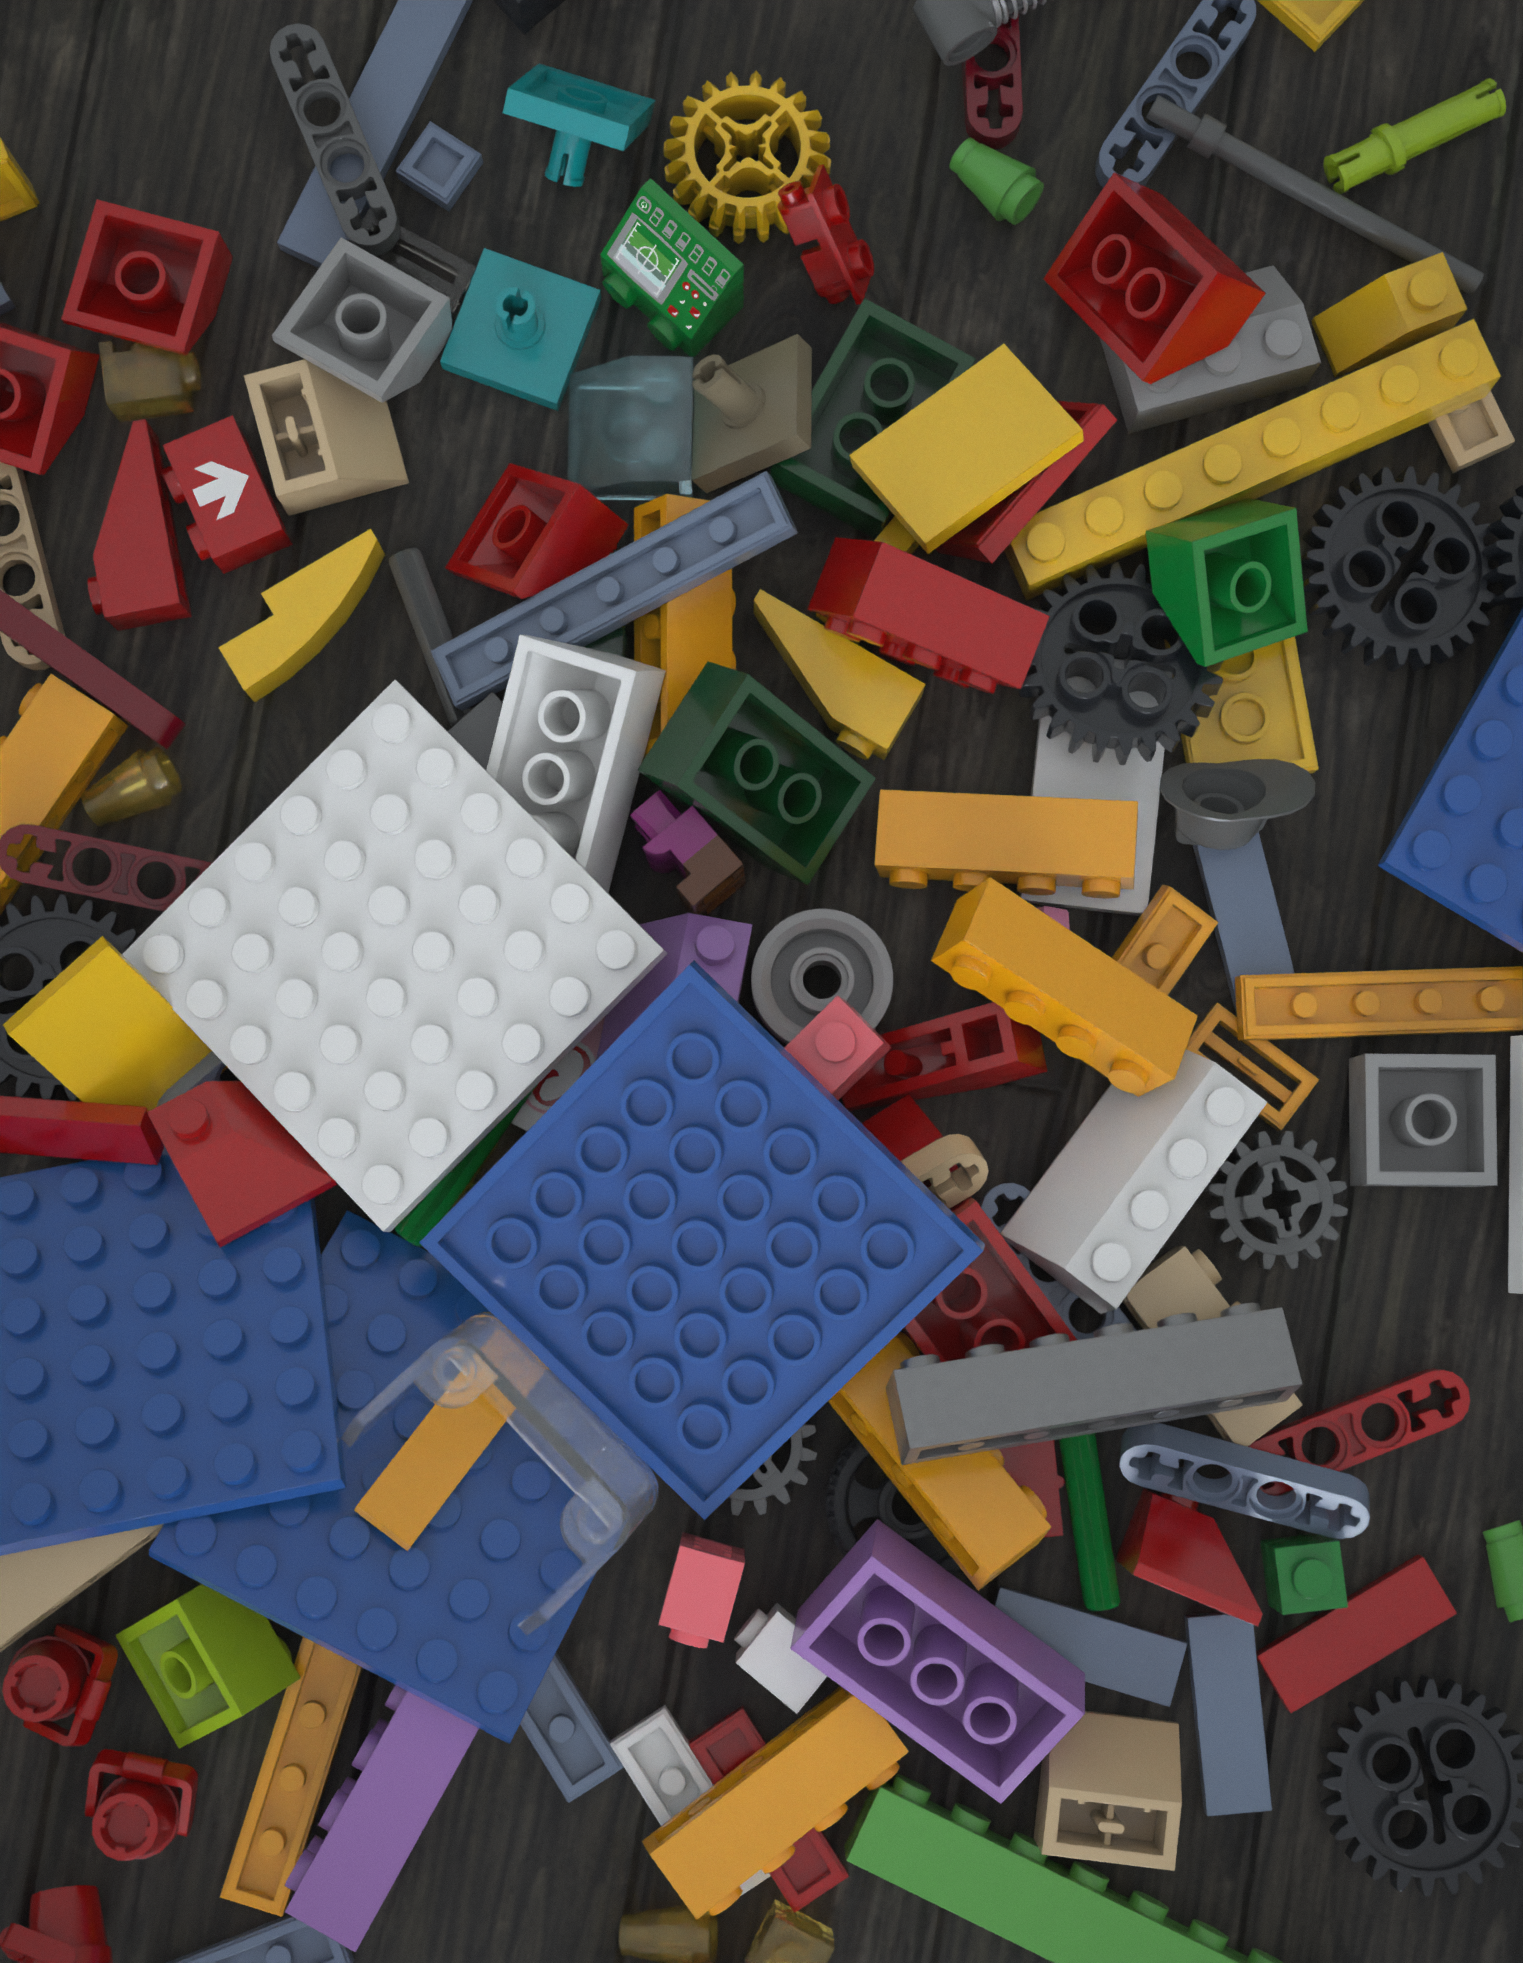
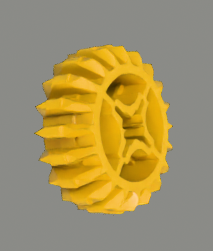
M757 70L749 78L748 86H739L738 78L730 72L726 76V89L723 91H719L714 84L707 80L702 86L704 102L687 95L683 101V111L686 117L673 116L670 121V133L675 138L667 139L664 142V156L671 160L665 166L666 181L677 184L675 189H673V199L679 205L691 204L688 213L698 223L710 216L709 233L713 237L719 236L727 225L733 227V240L738 244L744 241L745 229H756L758 239L764 243L769 239V225L775 223L780 231L788 234L787 226L777 208L778 203L781 201L778 191L783 186L795 181H800L803 188L810 187L817 167L824 164L828 175L830 174L831 159L824 155L830 149V137L827 132L817 131L821 127V114L818 109L803 112L806 107V96L802 90L785 98L786 83L781 77L772 83L770 89L762 87V78ZM741 119L758 120L755 123L748 125L738 124L735 122V120ZM784 134L794 146L799 160L790 178L781 172V163L773 156L778 151V141ZM706 138L715 145V154L721 158V161L716 165V175L710 182L702 174L696 161L699 149ZM754 153L758 154L757 162L750 158ZM739 154L745 159H743L741 162H738L737 155ZM747 190L756 191L763 195L751 198L736 197L740 192Z

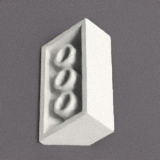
M520 635L486 771L609 892L639 776L638 768L643 761L666 670L609 652L529 635Z
M1185 1049L1175 1079L1139 1097L1110 1084L1000 1232L1001 1236L1100 1314L1117 1309L1265 1107L1267 1101L1216 1062Z

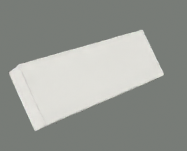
M666 1705L657 1709L610 1741L612 1749L661 1826L713 1786V1783L688 1746L686 1736ZM760 1869L740 1885L743 1890L741 1895L771 1875L763 1873Z

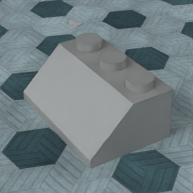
M1273 265L1245 273L1266 294L1227 348L1152 384L1142 381L1100 338L1128 434L1307 385L1321 364V360L1303 302Z

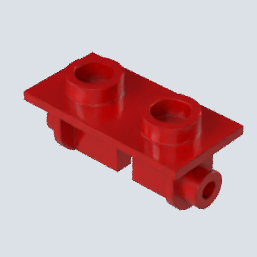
M822 164L817 167L810 187L803 188L800 181L791 182L783 186L778 191L781 201L778 203L777 208L795 246L815 239L819 243V246L804 250L801 254V259L818 296L826 297L829 304H836L852 294L856 305L863 302L871 276L874 275L873 256L866 241L863 239L857 240L849 222V203L844 190L839 184H832L826 168Z

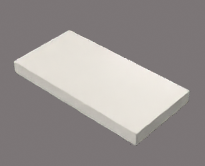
M1114 659L1113 666L1124 669L1125 660ZM1164 672L1169 679L1172 678V672ZM1074 676L1067 679L1068 684L1078 692L1089 693L1096 690L1094 684L1084 677ZM1135 691L1129 693L1131 699L1141 707L1152 708L1158 706L1156 699L1147 692ZM1049 715L1040 718L1031 796L1138 801L1134 890L1121 889L1120 897L1118 898L1086 897L1081 894L1082 887L1056 886V892L1052 895L1020 893V897L1030 904L1141 916L1149 902L1160 797L1159 788L1165 748L1157 741L1156 751L1150 762H1146L1137 748H1132L1125 765H1119L1114 749L1106 748L1103 757L1096 763L1092 759V744L1084 742L1077 751L1071 754L1068 752V746L1072 735L1064 731L1058 736L1049 739L1046 734L1052 718Z

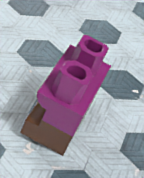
M659 790L630 815L636 823L634 826L636 831L647 843L642 848L649 867L659 873H670L677 869L684 878L676 888L682 906L688 913L708 916L746 884L743 863L693 806L681 815L661 790Z

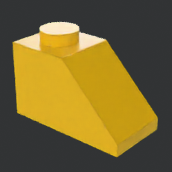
M1441 252L1384 274L1318 314L1311 322L1334 377L1389 357L1452 329L1466 312L1467 307L1444 253Z

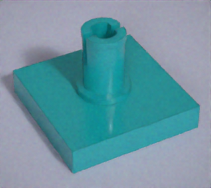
M538 63L508 88L503 113L555 129L556 133L545 176L554 182H558L561 175L564 176V185L580 187L585 179L584 172L591 142L624 151L650 125L656 100Z
M484 248L441 357V367L443 370L559 411L601 302V290Z

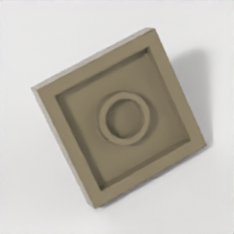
M798 334L730 365H727L720 355L713 354L705 357L695 366L692 377L695 379L692 382L694 388L692 481L705 493H709L811 449L812 347Z

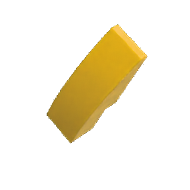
M371 529L262 592L261 595L272 611L273 616L218 647L242 688L254 702H257L293 677L320 653L346 623L368 590L385 556Z

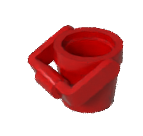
M57 1623L54 1634L50 1633L36 1637L16 1652L4 1677L2 1692L5 1704L14 1715L24 1720L23 1726L62 1746L86 1745L91 1739L96 1722L100 1719L112 1684L111 1677L118 1658L115 1646L73 1626ZM88 1651L95 1654L94 1661H92V1657ZM73 1712L75 1714L70 1730L53 1723V1721L70 1716Z
M111 1749L101 1750L89 1771L85 1816L93 1818L92 1835L97 1847L106 1856L117 1861H131L134 1859H146L160 1853L177 1834L188 1837L195 1810L199 1779L197 1771L189 1765L170 1762L165 1758L131 1751L126 1753ZM104 1772L120 1775L102 1793ZM176 1787L182 1788L183 1790L182 1800Z
M75 1885L48 1889L32 1894L30 1899L29 1928L11 1923L0 1934L1 1949L8 1958L18 1963H113L112 1947L108 1946L98 1887Z

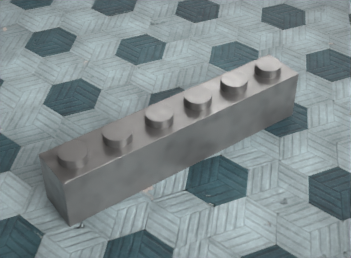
M1244 1303L1221 1311V1317L1197 1321L1196 1314L1182 1313L1161 1319L1157 1322V1328L1134 1331L1132 1324L1121 1323L1100 1328L1093 1333L1094 1338L1069 1341L1067 1334H1052L1031 1341L1029 1343L1030 1348L1005 1352L1004 1345L990 1344L967 1351L965 1359L940 1362L938 1355H921L904 1360L900 1363L901 1369L893 1370L886 1386L901 1465L1285 1402L1302 1385V1380L1283 1308L1261 1311L1258 1303Z

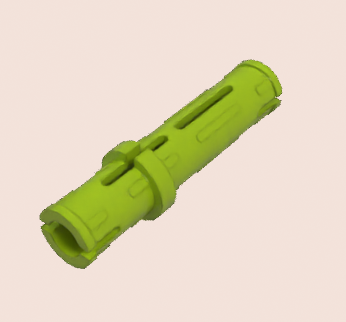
M1488 78L1481 81L1480 84L1393 126L1385 123L1371 130L1372 134L1368 138L1324 158V172L1329 184L1340 178V181L1333 185V190L1343 194L1350 188L1383 172L1393 175L1405 168L1404 164H1406V161L1492 119L1504 116L1506 113V100L1501 88L1489 94V91L1496 88L1497 82Z

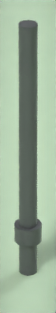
M1160 95L1156 97L1146 118L1189 141L1186 148L1206 159H1209L1212 154L1412 264L1443 252L1456 284L1461 291L1473 295L1484 276L1483 272L1225 132L1227 125L1206 113L1200 118Z

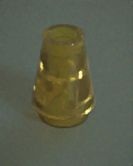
M155 747L147 752L139 748L95 783L91 789L83 792L81 799L89 817L96 825L101 827L109 822H115L171 805L172 796L182 791V784L173 763L161 748Z
M685 1904L638 1912L636 1914H623L619 1930L622 1956H634L635 1958L660 1963H715L718 1950L717 1915L711 1916L707 1911L696 1920Z

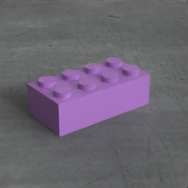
M878 1519L798 1609L791 1650L1000 1804L1085 1714V1673Z
M397 1685L394 1686L385 1703L386 1707L395 1711L391 1721L387 1722L382 1718L378 1720L352 1762L353 1767L362 1771L357 1781L349 1776L346 1778L341 1788L335 1793L318 1826L328 1831L325 1840L317 1835L313 1837L284 1885L295 1892L285 1913L354 1952L357 1951L479 1729Z

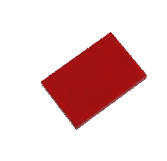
M1057 401L1082 428L1084 441L938 546L936 551L942 554L993 563L1115 424L1117 419L1104 404Z

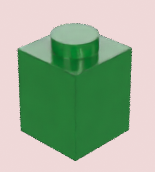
M1319 1534L1260 1540L1267 1600L1270 1607L1282 1615L1348 1608L1339 1540Z

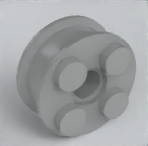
M812 909L796 913L776 925L767 934L757 950L751 974V992L754 1006L764 1026L773 1036L786 1045L837 995L846 1000L875 1029L888 1008L893 992V969L890 956L875 931L853 915L833 909ZM817 965H825L832 968L840 980L838 992L826 999H818L811 996L803 984V976L810 968Z

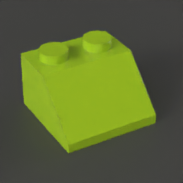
M203 1584L198 1585L115 1635L179 1749L244 1716L301 1678L292 1663L288 1646L276 1635L267 1617Z

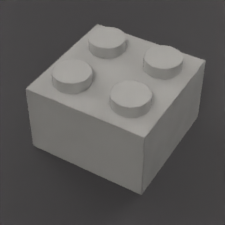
M1362 1054L1349 1058L1350 1186H1497L1496 1055Z

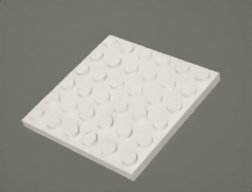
M394 680L122 955L156 987L180 1018L383 1232H391L668 953L399 682Z

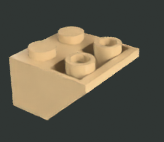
M306 359L244 375L276 497L288 516L409 483L387 401L382 403Z
M1085 1711L1083 1717L1042 1759L1034 1829V1840L1041 1854L1175 1871L1182 1807L1178 1722Z

